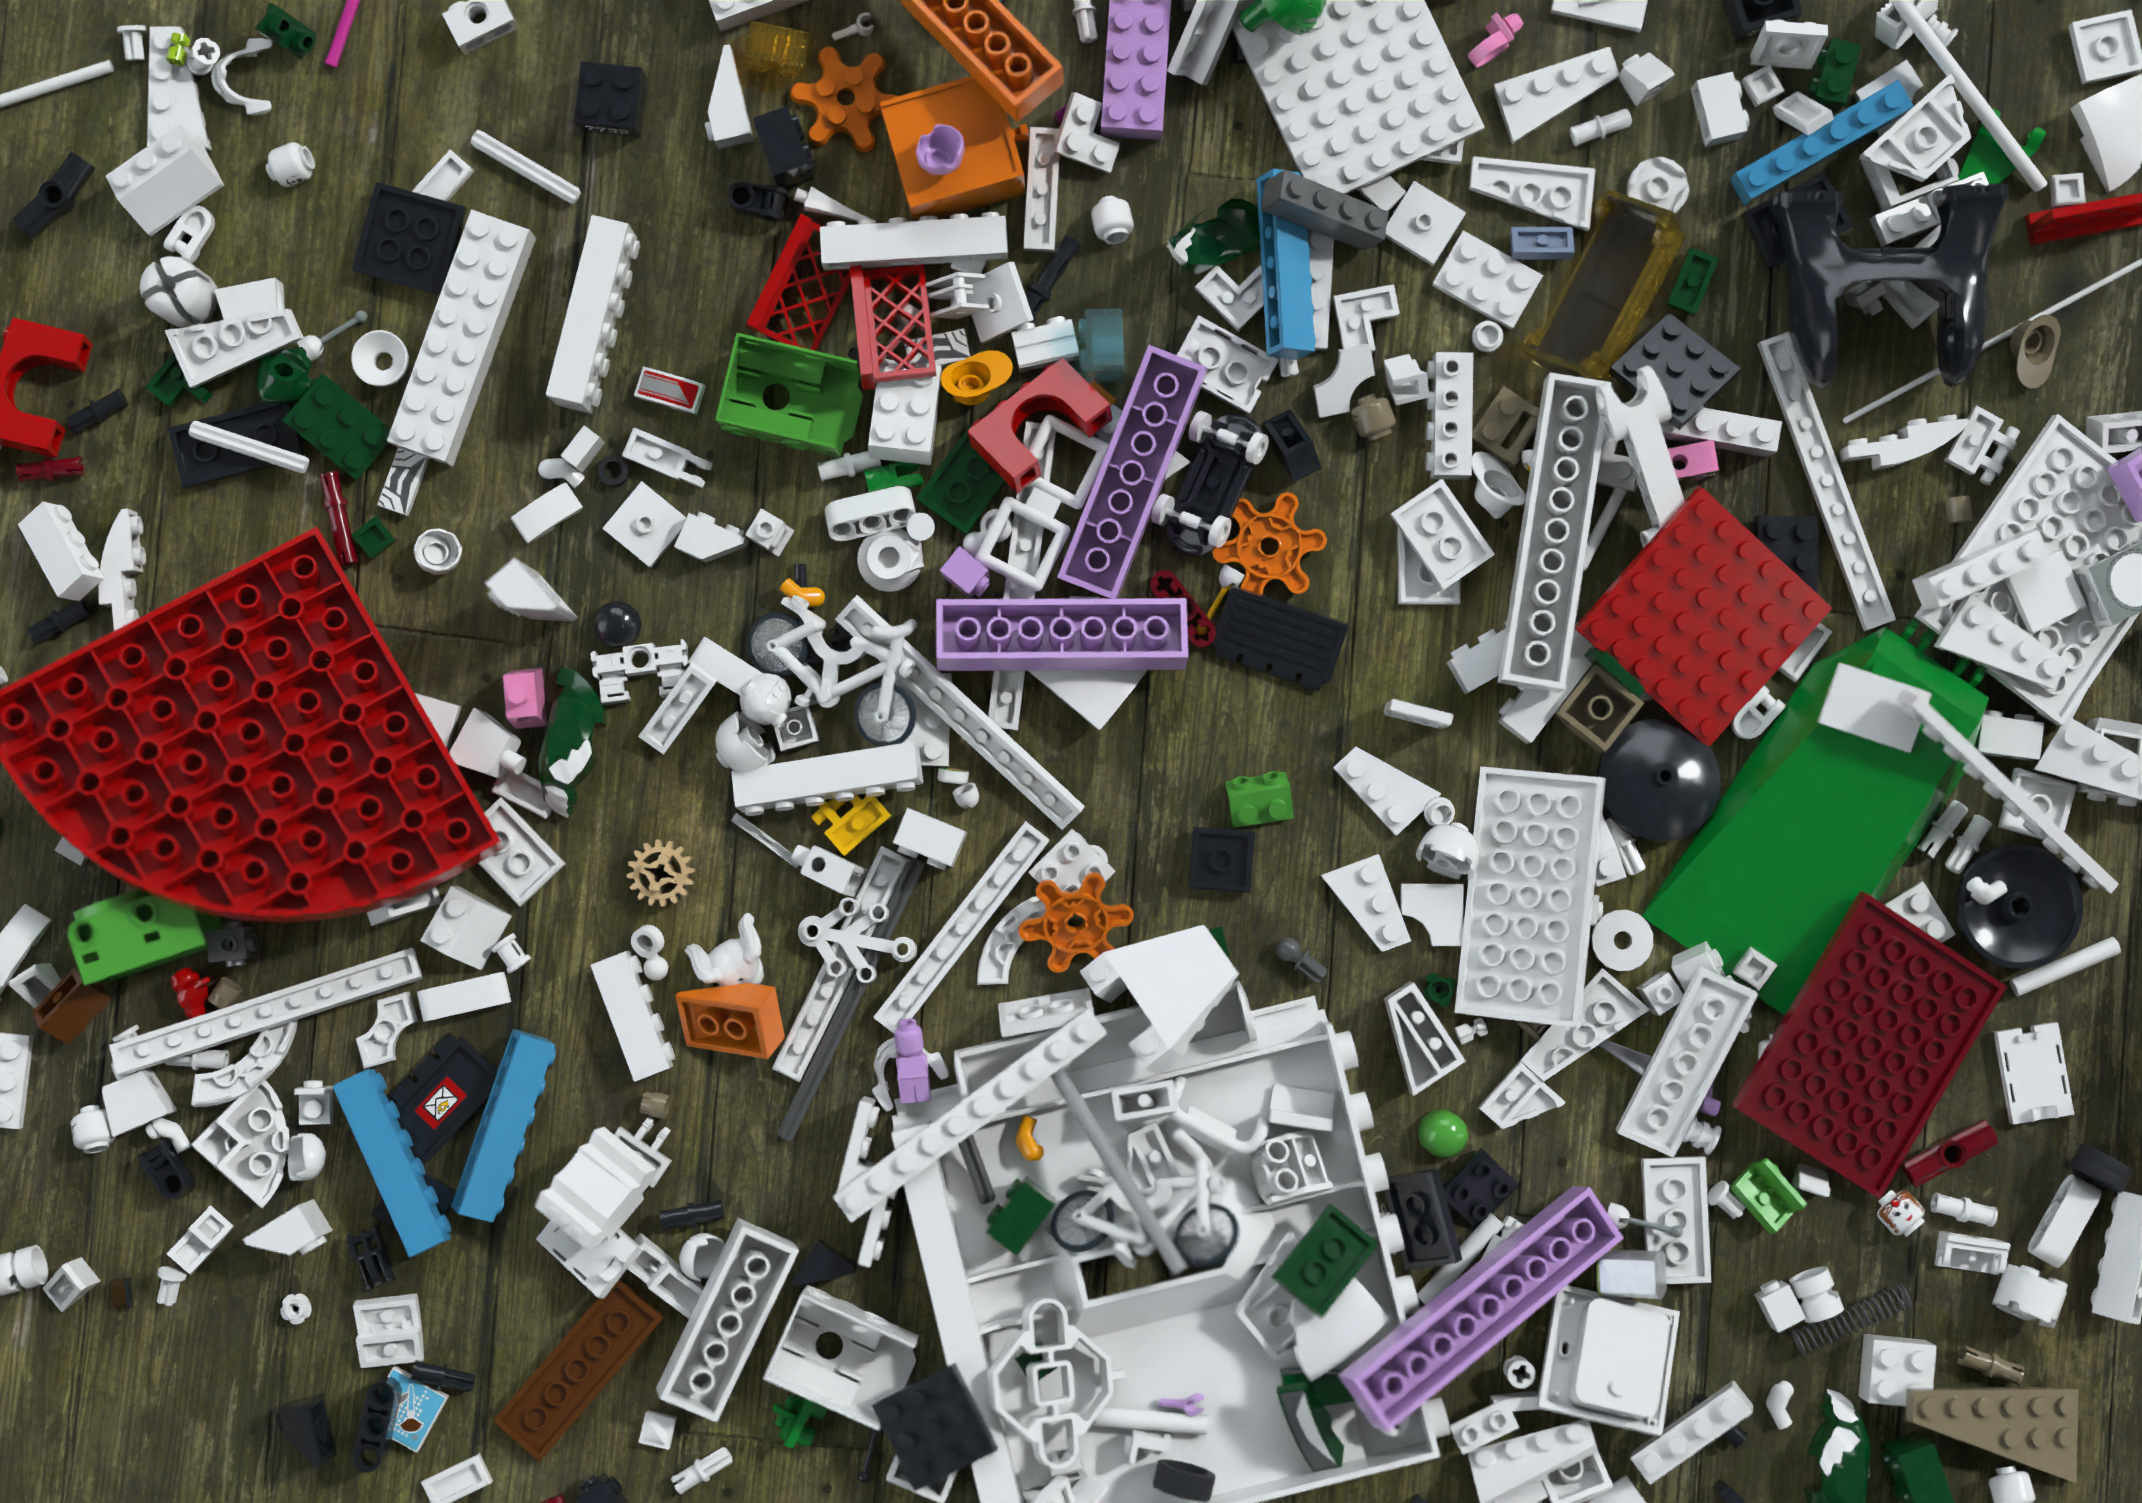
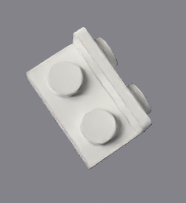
M1501 1399L1450 1424L1453 1439L1463 1455L1520 1428L1505 1399Z

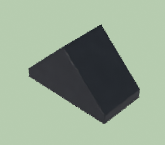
M819 1239L792 1280L793 1286L853 1274L857 1270V1265L854 1261Z

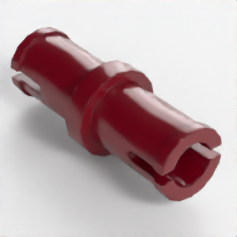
M81 456L63 459L45 457L44 461L17 463L16 474L21 475L18 477L20 483L42 479L52 482L61 477L83 476L84 463L80 464L83 461Z

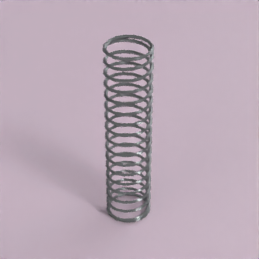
M1901 1283L1895 1284L1894 1290L1888 1287L1887 1292L1881 1290L1880 1295L1874 1294V1298L1868 1296L1867 1301L1861 1299V1305L1855 1302L1854 1307L1848 1305L1847 1310L1844 1309L1857 1333H1859V1329L1850 1314L1849 1307L1855 1312L1861 1327L1864 1330L1866 1327L1857 1312L1856 1304L1862 1309L1867 1323L1872 1327V1322L1863 1307V1301L1868 1305L1874 1321L1879 1324L1877 1315L1870 1306L1869 1298L1875 1303L1883 1321L1886 1318L1877 1303L1876 1295L1882 1300L1888 1316L1892 1318V1313L1883 1299V1292L1887 1295L1894 1312L1899 1315L1897 1306L1890 1297L1889 1289L1895 1294L1896 1300L1903 1312L1906 1309L1896 1292V1286L1906 1306L1910 1309L1913 1308L1910 1296ZM1842 1311L1838 1315L1842 1318L1847 1332L1852 1336V1331ZM1832 1317L1836 1322V1325L1841 1336L1845 1339V1333L1842 1327L1840 1326L1839 1322L1837 1321V1317ZM1830 1318L1826 1319L1825 1321L1828 1323L1835 1340L1839 1342L1838 1335L1831 1325ZM1823 1321L1818 1322L1828 1342L1832 1345V1340L1824 1327ZM1816 1322L1814 1325L1808 1323V1329L1802 1326L1801 1331L1795 1328L1791 1332L1798 1350L1804 1357L1806 1356V1351L1796 1331L1803 1337L1805 1345L1811 1354L1813 1351L1804 1336L1803 1328L1810 1335L1817 1351H1819V1347L1811 1334L1810 1325L1816 1331L1822 1346L1826 1347L1817 1329Z

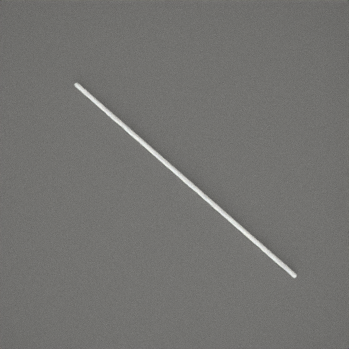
M2142 258L2027 320L2033 321L2041 315H2050L2142 265ZM2020 324L1986 341L1981 351L2011 336ZM1939 368L1843 418V422L1848 423L1940 374Z

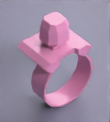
M1498 13L1491 16V22L1485 26L1491 36L1478 44L1467 55L1475 68L1486 64L1508 49L1510 46L1508 43L1514 40L1515 37L1513 35L1523 25V21L1518 14H1511L1503 19Z

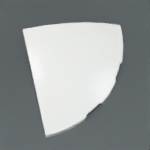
M2142 74L2082 100L2070 109L2084 135L2080 141L2107 193L2126 182L2138 171L2142 164Z
M1028 670L1098 730L1105 725L1147 672V670Z
M266 1080L254 1090L235 1099L190 1144L194 1150L261 1208L271 1199L283 1178V1169L290 1146L289 1128L286 1126L282 1112L283 1106L277 1094Z
M1355 1277L1321 1319L1297 1299L1291 1301L1290 1325L1295 1327L1297 1345L1293 1346L1297 1361L1309 1381L1316 1380L1347 1359L1390 1320L1380 1305Z

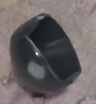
M623 601L605 603L596 612L593 621L597 637L604 644L615 648L631 645L639 637L642 627L640 614L635 608Z

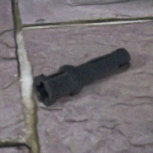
M1065 235L1036 281H1031V283L1027 284L1025 295L1034 319L1029 323L1035 324L1037 321L1036 315L1044 303H1048L1051 300L1050 292L1067 268L1075 253L1080 249L1081 244L1074 238Z

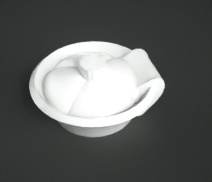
M899 528L868 535L862 542L857 557L858 568L862 577L869 585L881 591L893 592L906 588L917 578L920 570L924 568L921 541L913 539L908 532Z

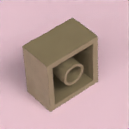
M1594 664L1583 675L1553 714V717L1598 753H1602L1609 749L1644 702Z

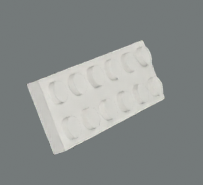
M1701 966L1698 967L1616 1127L1618 1134L1674 1158L1758 995L1755 990Z

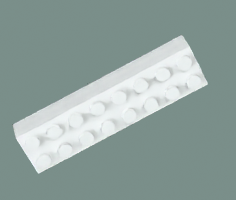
M471 209L387 439L395 447L453 467L536 237L529 229Z

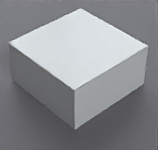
M583 426L561 454V457L583 473L605 442L586 426Z
M810 706L789 708L786 714L787 718L779 726L774 727L782 752L819 742Z

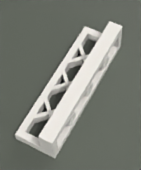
M1197 0L1167 72L1173 75H1185L1201 85H1207L1244 0Z

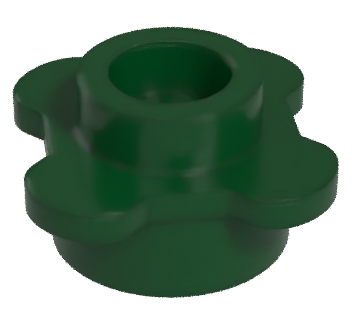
M1434 972L1429 973L1426 977L1428 983L1426 989L1422 992V996L1426 1002L1434 1001L1442 1007L1449 1006L1451 1004L1450 997L1452 991L1456 987L1455 980L1451 977L1446 979L1439 977ZM1437 987H1441L1442 991L1440 993L1436 992Z

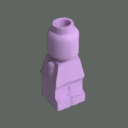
M902 1019L898 1021V1027L894 1031L895 1046L899 1053L896 1056L901 1104L930 1101L931 1087L927 1055L922 1050L924 1047L922 1029L916 1024L915 1019Z

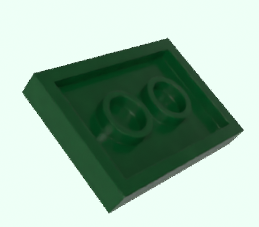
M321 373L282 419V421L356 480L359 479L389 443L387 439L391 428L324 373Z
M971 424L916 498L917 501L964 535L969 533L1006 482L971 446L967 432L971 428Z
M1330 1203L1321 1212L1271 1278L1321 1319L1379 1244Z

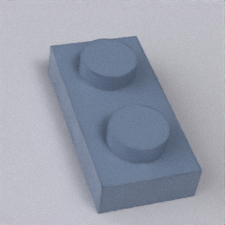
M1511 227V259H1573L1575 253L1573 228Z

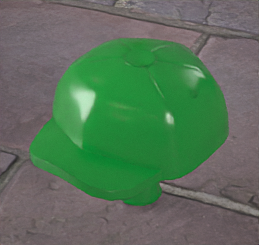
M1255 0V3L1244 11H1240L1239 18L1242 26L1250 32H1255L1258 27L1267 21H1276L1287 31L1303 35L1308 33L1317 23L1327 0Z

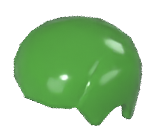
M1446 1109L1431 1110L1422 1117L1417 1128L1421 1146L1438 1158H1453L1464 1150L1468 1141V1131L1464 1121Z

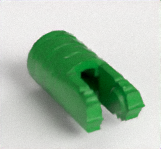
M897 462L864 470L869 492L895 486L911 488L922 485L924 483L922 476L916 473L909 475L910 472L918 470L920 465Z

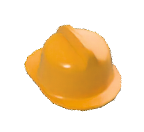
M987 350L948 365L942 371L940 380L942 387L952 394V399L955 403L969 406L978 405L988 398L991 390L1007 382L1012 374L1013 365L1011 359L1006 354L1000 351Z

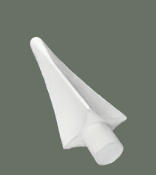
M812 186L809 192L798 188L794 200L804 203L805 211L827 214L856 222L871 219L840 204Z

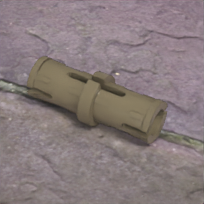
M1963 1345L1958 1352L1957 1357L1959 1359H1957V1363L1959 1365L1976 1369L1986 1377H1998L2015 1385L2020 1384L2023 1379L2024 1367L2001 1359L1998 1354L1989 1352V1354L1983 1353L1966 1345Z

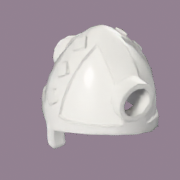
M768 673L757 675L749 680L740 690L741 709L748 721L762 725L772 724L776 728L787 718L786 714L792 699L791 691L786 681L778 675Z

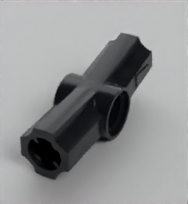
M71 151L53 178L40 186L38 195L13 220L35 240L60 215L68 214L73 210L76 204L75 197L96 168ZM61 191V199L57 203H53V196Z

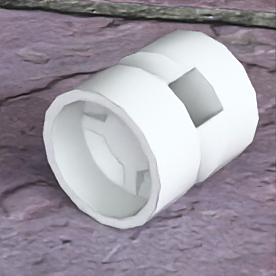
M33 1245L17 1250L15 1254L12 1252L0 1254V1296L20 1291L22 1286L28 1289L46 1284L48 1280V1265L45 1255L39 1246Z
M1821 1266L1805 1270L1789 1279L1795 1297L1802 1299L1800 1307L1806 1317L1804 1319L1805 1322H1820L1834 1317L1844 1310L1838 1292L1831 1290L1834 1282L1828 1267Z

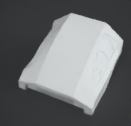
M1315 1129L1287 1133L1265 1140L1256 1151L1250 1153V1166L1259 1195L1268 1206L1292 1198L1322 1193L1333 1188L1332 1182L1328 1181L1314 1137L1316 1135Z

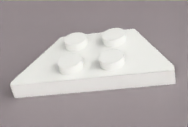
M1949 74L1864 151L1860 157L1863 160L1918 181H1925L1971 139L1968 125L1963 119L1964 111L1961 101H1957L1953 88L1955 83L1953 76Z

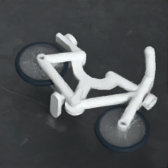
M793 595L792 598H783L781 604L797 613L802 618L804 625H801L792 616L780 612L768 613L760 617L753 624L747 640L751 661L764 674L768 673L778 675L779 677H786L794 673L808 687L805 694L796 696L794 700L796 704L802 707L815 704L825 708L833 707L838 704L841 695L883 675L882 682L868 686L859 695L854 709L856 726L860 734L869 743L878 747L901 744L911 735L916 723V709L910 695L899 686L900 675L907 678L916 665L913 660L904 656V651H902L904 638L917 628V622L914 619H909L904 624L897 626L877 625L872 627L871 635L873 637L892 639L890 649L855 636L850 640L852 648L846 652L835 651L825 643L822 633L827 626L826 621L807 609L809 602L796 595ZM808 640L814 651L824 659L822 677L805 661L808 652ZM866 653L884 660L837 684L839 664H850L861 659Z
M1179 1129L1175 1131L1174 1139L1193 1157L1195 1174L1189 1177L1156 1180L1154 1183L1156 1192L1153 1196L1147 1198L1146 1201L1151 1209L1155 1210L1170 1200L1174 1190L1190 1189L1159 1219V1222L1166 1231L1196 1202V1207L1188 1211L1179 1221L1175 1230L1174 1243L1182 1259L1187 1263L1198 1267L1212 1266L1226 1259L1234 1250L1239 1238V1224L1235 1215L1228 1208L1212 1203L1211 1194L1221 1195L1223 1193V1176L1215 1175L1213 1165L1203 1149L1187 1133ZM1090 1168L1087 1170L1086 1175H1078V1182L1084 1186L1102 1187L1103 1189L1099 1192L1092 1190L1078 1191L1066 1197L1057 1206L1051 1221L1052 1235L1062 1248L1071 1252L1091 1250L1100 1245L1106 1238L1116 1241L1118 1243L1113 1245V1253L1124 1266L1135 1268L1137 1260L1131 1254L1132 1248L1138 1255L1146 1256L1151 1254L1156 1249V1246L1114 1178L1105 1177L1106 1174L1103 1171ZM1114 1204L1121 1210L1133 1214L1134 1230L1113 1223L1114 1211L1112 1206Z

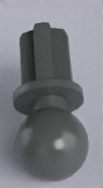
M1285 937L1278 941L1276 945L1277 956L1285 962L1293 961L1295 963L1292 968L1294 971L1298 969L1314 983H1319L1326 975L1327 969L1309 955V950L1304 954L1301 953L1300 945L1294 938Z

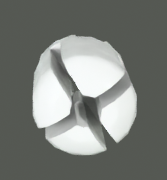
M166 256L160 258L162 267L156 262H152L147 266L141 276L139 290L141 297L146 299L145 305L150 311L176 327L182 328L197 324H207L213 319L212 314L217 306V297L214 290L218 288L210 276L181 257Z

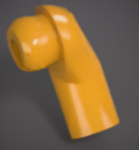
M790 578L779 588L789 598L796 595L809 602L808 608L819 607L825 601V594L821 589L816 587H800Z
M1023 1114L1015 1137V1143L1023 1158L1028 1161H1039L1044 1155V1149L1036 1143L1032 1136L1037 1119Z

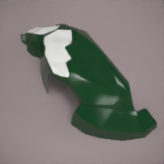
M1230 199L1217 209V218L1196 224V220L1204 212L1202 211L1193 217L1181 231L1175 233L1167 241V247L1172 256L1180 263V267L1183 270L1195 274L1202 273L1258 248L1260 245L1258 207L1244 199Z
M560 667L556 686L564 690L553 702L538 763L544 801L554 812L569 818L573 813V805L577 803L578 799L576 787L590 774L599 759H592V734L595 722L607 725L606 709L592 684L578 671Z
M1827 1389L1823 1394L1824 1403L1820 1406L1824 1422L1815 1432L1807 1450L1809 1455H1818L1817 1462L1822 1475L1820 1493H1811L1804 1488L1807 1503H1866L1871 1445L1862 1418L1854 1403L1843 1394Z

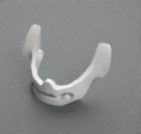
M248 39L244 50L227 54L212 69L211 78L214 89L227 102L244 105L247 114L257 116L270 112L271 102L245 98L232 91L225 82V67L231 64L233 58L257 57L258 52L265 51L271 47L272 41L269 39Z
M895 1038L887 1040L878 1048L874 1061L878 1085L872 1089V1092L886 1112L893 1108V1104L888 1090H890L888 1082L884 1079V1067L888 1058H895L899 1055L895 1046ZM923 1048V1053L927 1055L929 1067H932L940 1079L943 1080L949 1077L948 1068L940 1053L930 1054Z

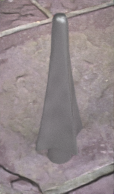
M1604 1040L1598 1045L1641 1076L1652 1056L1626 1048L1609 1040Z

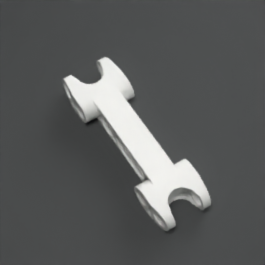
M1649 366L1637 370V392L1633 399L1626 403H1622L1608 383L1597 386L1595 391L1599 416L1608 439L1612 443L1624 440L1652 528L1640 532L1643 548L1685 502L1660 427V423L1672 418L1671 408L1660 380Z

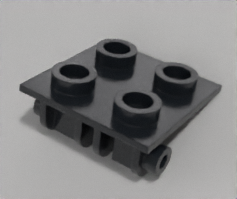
M1482 1148L1477 1152L1473 1150V1154L1465 1162L1466 1165L1460 1164L1459 1166L1462 1169L1458 1173L1454 1171L1453 1174L1455 1176H1451L1443 1185L1447 1202L1475 1229L1490 1213L1493 1214L1519 1186Z

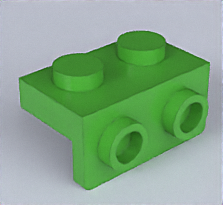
M1271 771L1255 777L1240 776L1225 782L1233 828L1294 818L1291 789L1286 772Z
M1767 1158L1750 1163L1729 1186L1731 1191L1769 1234L1778 1232L1794 1212L1804 1209L1807 1205L1800 1192L1784 1178L1779 1168Z

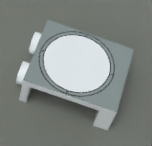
M2142 539L2132 541L2133 546L2098 563L2082 565L2073 570L2097 627L2112 626L2142 612Z

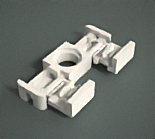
M681 639L680 645L656 648L654 643L622 647L623 652L605 655H598L596 651L591 653V661L594 665L592 673L599 680L601 703L604 706L631 702L629 691H625L624 682L628 681L625 674L631 677L657 673L658 677H662V686L659 687V694L662 698H665L672 689L664 690V688L674 687L685 672V669L690 665L688 663V645L683 639ZM638 652H645L649 657L647 665L642 668H637L632 664V658ZM624 693L621 696L608 697V695Z

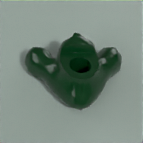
M303 347L281 348L258 359L257 392L261 400L276 404L297 402L318 378L316 377L311 380L308 377L311 361Z

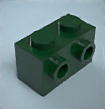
M1832 37L1822 47L1815 61V64H1818L1816 74L1811 77L1807 89L1810 99L1830 109L1835 114L1846 105L1862 45Z

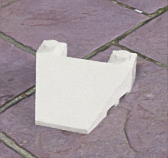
M1205 925L1103 952L1080 971L1094 994L1109 1003L1129 989L1152 1023L1149 1028L1132 1040L1129 1046L1143 1067L1157 1075H1160L1185 1054L1189 1048L1187 1046L1197 1031L1200 1032L1205 1025L1204 1020L1214 1006L1217 1007L1239 975Z

